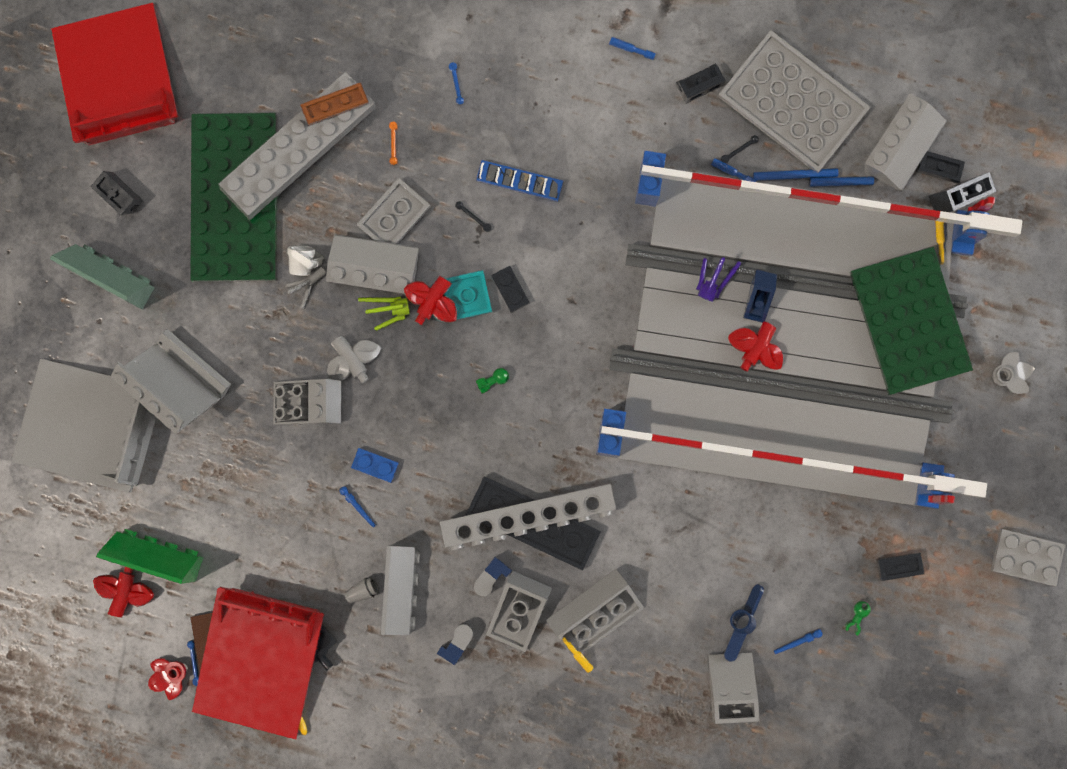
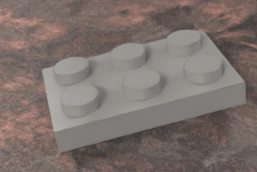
M398 178L356 225L372 240L398 244L430 209L431 205Z
M1000 529L991 571L1057 587L1065 544Z

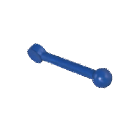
M452 62L449 64V70L452 71L457 94L456 103L461 105L464 103V99L461 97L457 79V64Z
M191 640L187 643V646L190 649L194 673L192 683L197 686L199 676L194 650L195 642Z

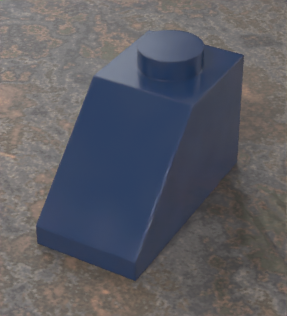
M756 269L743 318L762 323L766 320L776 291L777 274Z

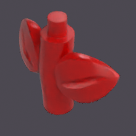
M439 276L431 287L422 281H415L404 287L407 299L415 305H420L417 310L419 315L415 322L422 325L426 318L428 320L431 318L432 314L435 318L444 322L456 321L457 309L452 299L443 296L452 283Z
M764 321L757 335L749 328H740L728 336L729 342L735 349L745 352L742 357L743 363L740 366L742 370L748 372L749 368L755 366L758 360L767 368L781 369L783 364L782 351L777 345L770 343L776 331L772 324Z
M125 567L124 572H120L119 578L106 574L93 579V585L98 595L105 599H113L107 614L122 618L128 603L139 607L147 604L154 597L153 591L147 585L140 582L133 583L135 577L132 574L133 569Z

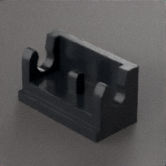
M715 63L700 72L677 81L675 84L685 104L722 87L726 80Z
M103 171L90 186L120 215L132 213L131 208L134 205H140L143 201L114 172Z

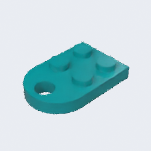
M483 270L445 278L452 285L443 296L452 299L457 309L456 321L492 313Z

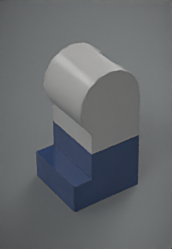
M494 557L474 584L475 592L480 596L489 595L493 590V584L499 576L503 574L507 577L512 569L497 557Z
M468 624L458 625L454 631V638L448 648L442 645L437 654L453 665H456L473 637L472 627Z

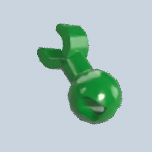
M497 368L493 372V376L487 379L480 378L476 380L481 394L487 392L490 386L496 383L500 385L505 384L509 379V373L504 368Z
M859 601L854 605L855 615L851 621L845 624L846 631L849 630L850 626L856 625L855 634L857 636L861 632L859 625L862 619L871 612L870 605L865 601Z

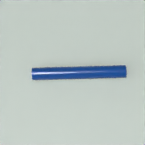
M874 177L810 178L809 185L810 187L874 185Z

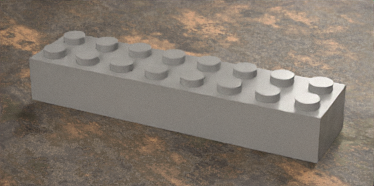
M345 72L316 98L357 83ZM366 94L369 104L308 126L303 112H299L219 183L220 190L251 220L375 109V102Z

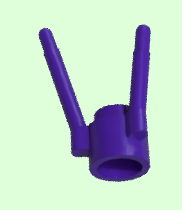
M722 257L711 281L706 280L705 284L707 258H704L699 283L696 288L699 291L697 296L711 302L715 298L718 299L721 291L735 274L741 262L738 261L718 287L715 282L725 258Z

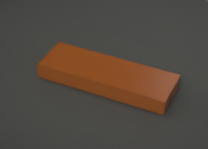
M360 82L300 104L308 126L367 105L369 102Z

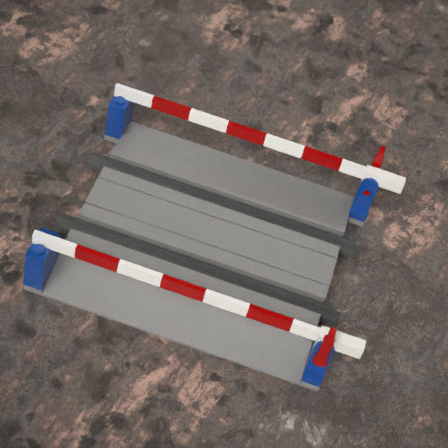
M644 151L634 205L655 208L649 247L628 244L625 266L646 269L633 351L612 348L609 366L611 371L630 373L624 412L611 409L603 410L595 455L932 509H939V504L954 503L955 496H952V493L985 498L987 483L954 478V474L944 473L943 465L922 462L930 421L949 424L951 415L954 414V410H952L953 402L931 399L934 397L936 382L888 396L850 271L934 247L940 265L935 221L944 222L945 233L944 264L940 265L948 290L951 255L969 258L974 253V245L987 237V233L1017 237L1021 234L1022 220L993 216L987 213L995 204V197H987L984 200H980L972 207H968V211L943 212L929 208L664 167L666 154ZM722 257L725 258L715 282L718 287L736 263L740 261L741 265L721 291L718 299L715 298L711 302L697 296L699 291L696 288L699 283L704 258H707L704 284L706 280L711 281ZM757 269L777 274L776 291L765 322L772 324L776 328L770 343L777 345L782 351L783 364L781 369L774 370L765 367L758 360L756 365L751 366L748 372L740 368L745 352L735 349L729 342L728 336L740 328H749L757 335L762 325V322L743 318L750 286ZM949 294L956 318L963 319L965 317V309L968 308L966 303L967 297Z

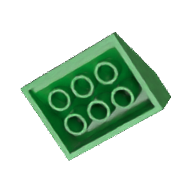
M124 529V532L116 531L96 556V558L179 584L196 582L203 557L198 555L199 551L186 548L183 551L177 549V544L166 541L164 545L157 542L158 538L148 535L142 538L136 536L137 532L130 529Z

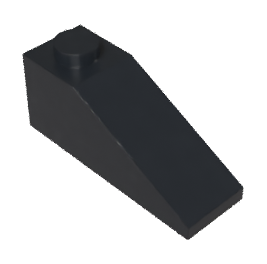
M990 172L929 195L933 210L952 212L997 191Z

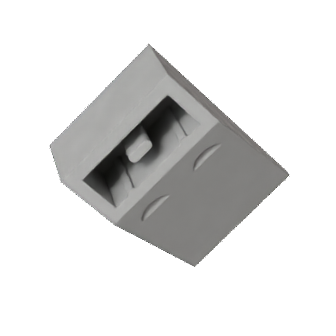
M316 379L274 382L273 425L341 424V381Z
M752 652L739 653L737 659L732 662L727 661L724 658V654L708 655L712 721L715 724L760 722Z

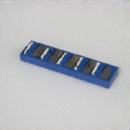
M481 160L476 179L480 183L555 202L559 201L563 180Z

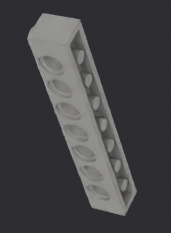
M611 484L441 521L440 526L445 548L450 547L452 551L464 548L463 544L468 542L475 546L484 544V539L493 537V541L506 539L505 534L513 532L515 536L527 534V529L535 528L536 532L549 529V524L557 523V527L569 525V520L578 518V522L591 520L590 515L598 513L600 517L612 515V510H616ZM590 497H594L598 501V507L595 510H590L586 506V501ZM568 502H573L577 505V511L573 515L565 512V505ZM546 507H553L556 510V516L551 520L546 519L543 515ZM527 511L535 515V520L532 524H525L522 520L523 514ZM505 516H510L514 521L510 529H505L501 525V520ZM483 521H489L492 524V530L488 534H484L480 530V524ZM462 526H468L471 530L470 536L466 539L459 535V529Z

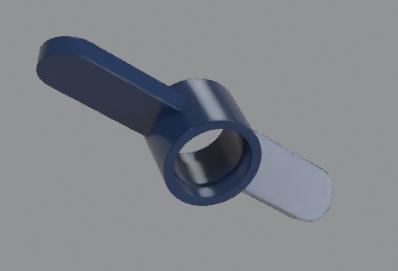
M759 584L752 588L744 609L736 610L731 615L730 624L734 630L724 652V658L729 662L737 659L746 635L752 633L756 628V620L753 616L764 592L763 586ZM742 616H748V625L745 628L738 629L739 619Z

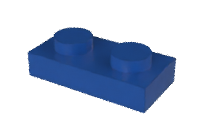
M358 448L351 468L392 483L399 463Z

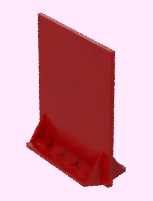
M153 2L51 28L72 137L75 143L83 142L86 145H93L175 123L174 118H177L178 114Z
M220 586L217 589L192 712L296 740L324 614L317 609L255 594L253 591L247 592L236 588Z

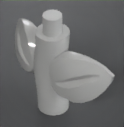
M344 336L336 338L331 345L340 356L333 358L329 362L327 368L328 378L343 381L352 373L355 379L358 378L362 384L366 383L369 378L365 374L367 369L363 363L373 361L379 354L381 347L369 340L359 341L352 347Z

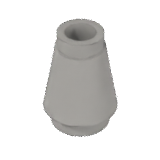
M364 578L344 592L345 598L349 604L374 598L378 594V587L373 578Z

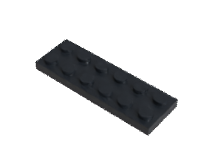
M484 476L466 516L536 500ZM546 507L543 515L546 519L551 520L556 516V510ZM527 511L523 514L522 520L525 524H532L535 520V515ZM505 516L501 520V525L505 529H510L514 524L510 516ZM576 519L569 520L570 524L557 527V523L549 524V529L536 532L535 528L527 529V534L515 536L514 532L506 535L583 571L601 531L578 522ZM489 521L482 522L483 524L492 527V524Z

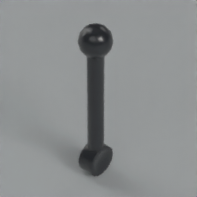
M752 136L751 140L730 154L723 155L721 161L728 163L729 159L752 143L756 144L759 141L758 136Z
M461 201L456 202V209L464 211L480 224L485 232L491 231L490 224H485L466 209Z

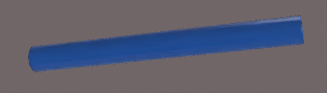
M838 168L821 169L819 173L812 169L753 172V178L757 181L838 177L839 175Z

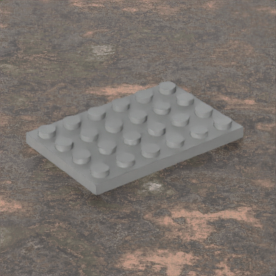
M771 30L718 95L725 103L817 173H819L870 109V106Z

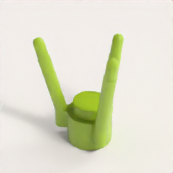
M401 296L395 298H358L359 302H393L390 303V306L367 309L365 311L366 314L392 310V315H397L375 326V330L384 328L399 320H404L405 315L410 314L407 298L401 299Z

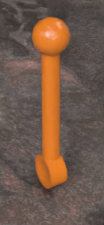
M394 121L389 124L391 130V158L389 162L391 165H396L398 162L395 154V130L398 126Z

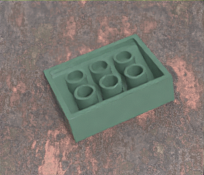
M74 244L50 257V260L140 309L144 308L155 288L149 284L151 280L140 274L138 278L131 275L133 270L122 264L120 267L113 265L114 260L104 254L100 258L94 254L96 250L85 244L83 247Z

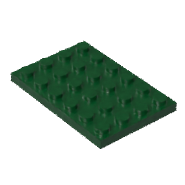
M934 247L850 271L888 396L973 371Z

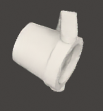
M289 246L287 248L289 273L308 276L311 274L312 268L322 265L324 257L316 252L315 248L310 246Z

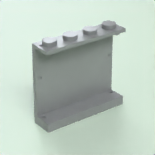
M168 329L161 333L155 345L123 366L118 362L111 374V378L175 434L220 401L231 386L225 378Z

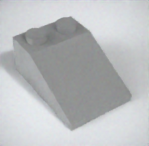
M512 571L486 635L526 652L552 587Z

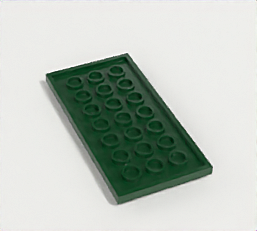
M276 113L191 114V282L277 281V197L249 220L219 187V183L277 133Z

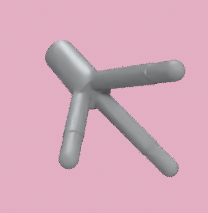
M322 267L306 279L286 283V287L294 286L287 291L288 294L308 285L300 306L301 309L305 308L313 284L326 274Z

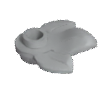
M1018 352L1008 353L1003 357L1001 365L997 366L993 371L992 377L994 382L999 386H1006L1010 392L1015 394L1029 392V386L1024 380L1031 376L1035 368L1028 363L1019 362ZM1001 372H1004L1006 374V378L1004 380L1000 378Z

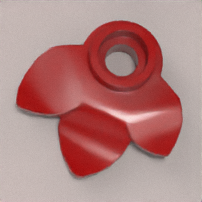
M164 658L152 661L150 666L155 673L149 679V689L155 692L165 691L168 700L175 699L183 688L182 680L186 676L185 665L178 661L169 662ZM172 669L176 671V676L173 674Z

